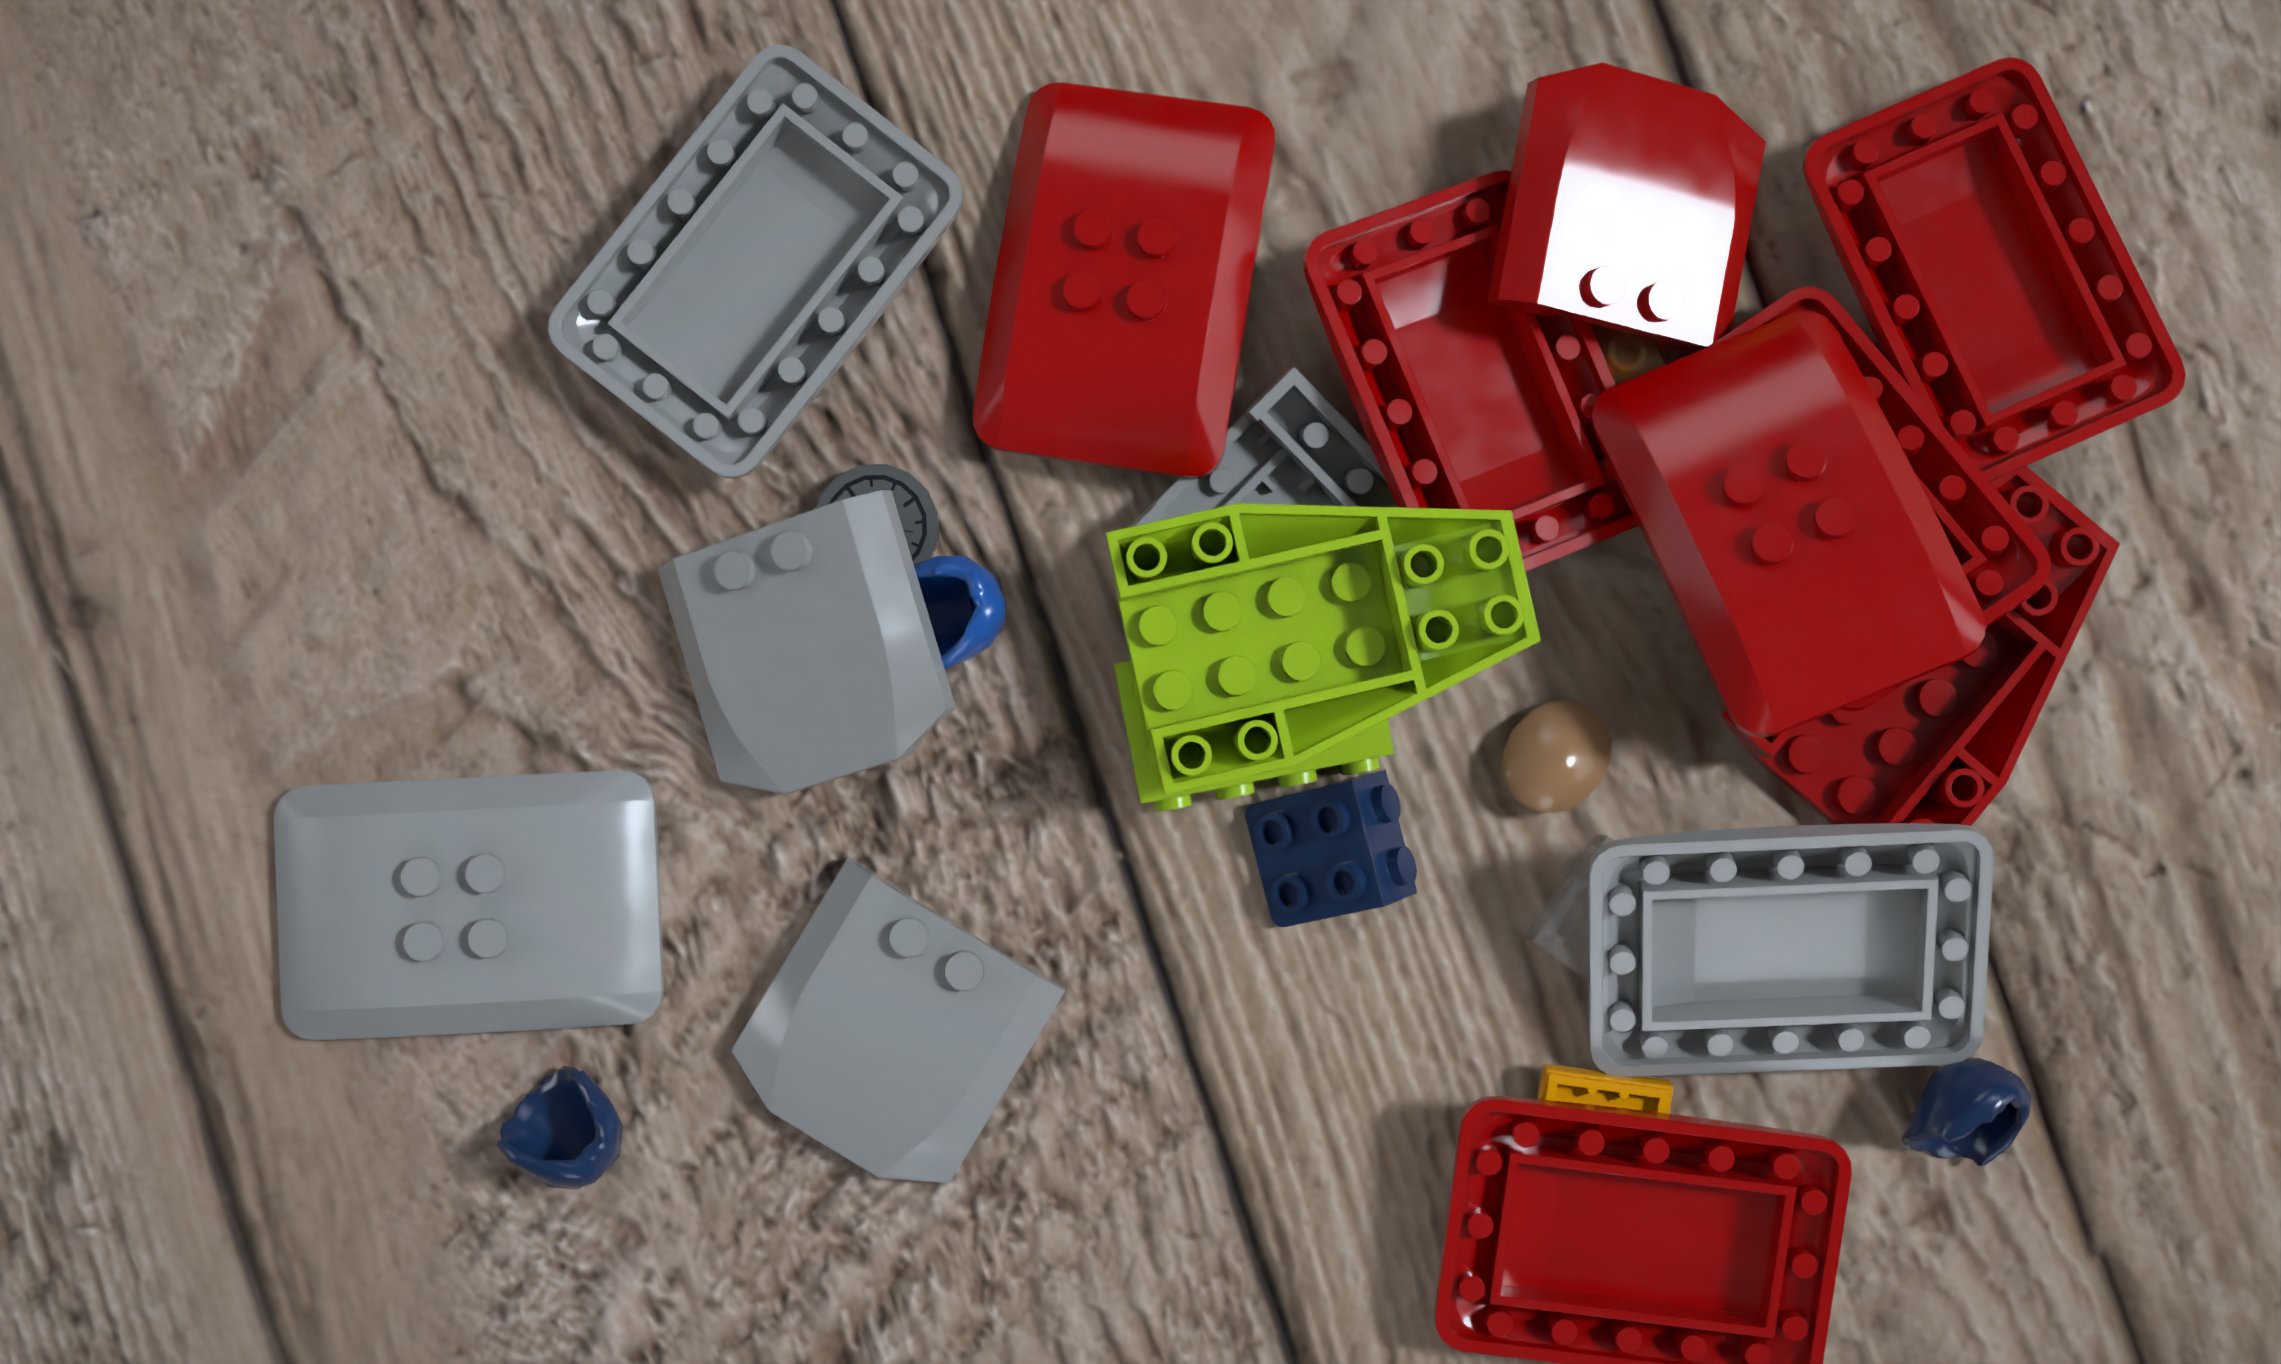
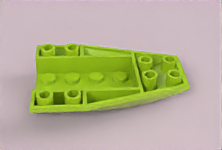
M1236 503L1105 533L1118 608L1143 718L1165 796L1297 766L1541 641L1511 510Z

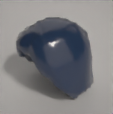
M1968 1058L1962 1062L1942 1066L1933 1072L1922 1091L1914 1116L1901 1140L1906 1146L1909 1145L1911 1149L1918 1152L1926 1150L1935 1157L1944 1159L1964 1157L1973 1160L1978 1166H1985L1997 1156L2003 1154L2015 1140L2029 1117L2031 1095L2020 1077L1991 1061L1981 1058Z
M563 1066L553 1075L543 1079L540 1082V1087L535 1092L527 1094L516 1106L514 1115L501 1126V1140H498L497 1146L509 1162L524 1169L530 1176L548 1187L580 1189L595 1183L619 1158L623 1124L611 1100L584 1070L579 1071L574 1067Z

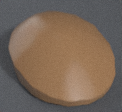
M1568 700L1546 703L1532 710L1512 730L1502 751L1501 772L1507 790L1521 804L1531 810L1542 813L1568 811L1587 799L1605 777L1611 760L1612 739L1603 719L1592 709L1579 702Z

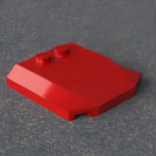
M1603 62L1538 77L1528 82L1487 303L1541 317L1557 314L1659 340V347L1687 354H1693L1713 346L1714 342L1732 331L1766 141L1717 95Z

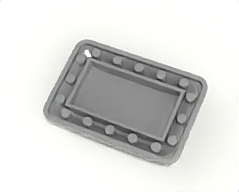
M773 45L764 48L751 60L555 306L549 318L548 326L551 341L563 355L712 472L724 478L737 479L747 476L764 461L826 386L957 217L963 204V190L959 178L949 167L803 53L788 45Z
M609 770L302 786L290 790L278 802L274 814L281 1012L286 1026L300 1038L309 1040H338L626 1025L647 1020L657 1012L662 1004L664 996V968L656 797L654 789L648 780L637 772Z
M1924 823L1831 824L1741 828L1643 836L1607 842L1596 850L1590 859L1588 868L1589 1048L1593 1062L1599 1070L1608 1075L1642 1077L1949 1065L1968 1059L1980 1047L1984 1034L1994 855L1991 844L1981 831L1972 826Z

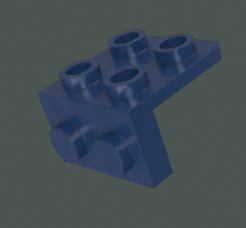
M1386 770L1362 775L1328 786L1257 802L1247 807L1245 819L1270 916L1275 925L1288 927L1385 907L1417 893L1415 885L1417 875L1416 862L1410 849L1405 846L1399 823L1401 813L1400 800L1394 787L1389 784Z

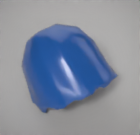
M964 555L936 556L914 564L945 670L966 662L988 649L1003 628L1006 613V603L994 573Z

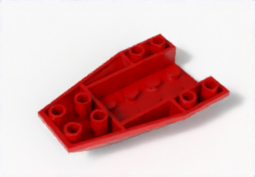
M2025 466L1991 481V483L2043 543L2051 558V572L2045 585L2035 595L1986 627L1985 637L1974 653L1965 659L1904 683L1868 708L1860 711H1844L1839 709L1774 736L1764 738L1750 736L1736 727L1726 709L1721 713L1720 717L1750 755L1831 824L1924 823L1972 826L2006 785L2120 546L2119 542L2029 467Z

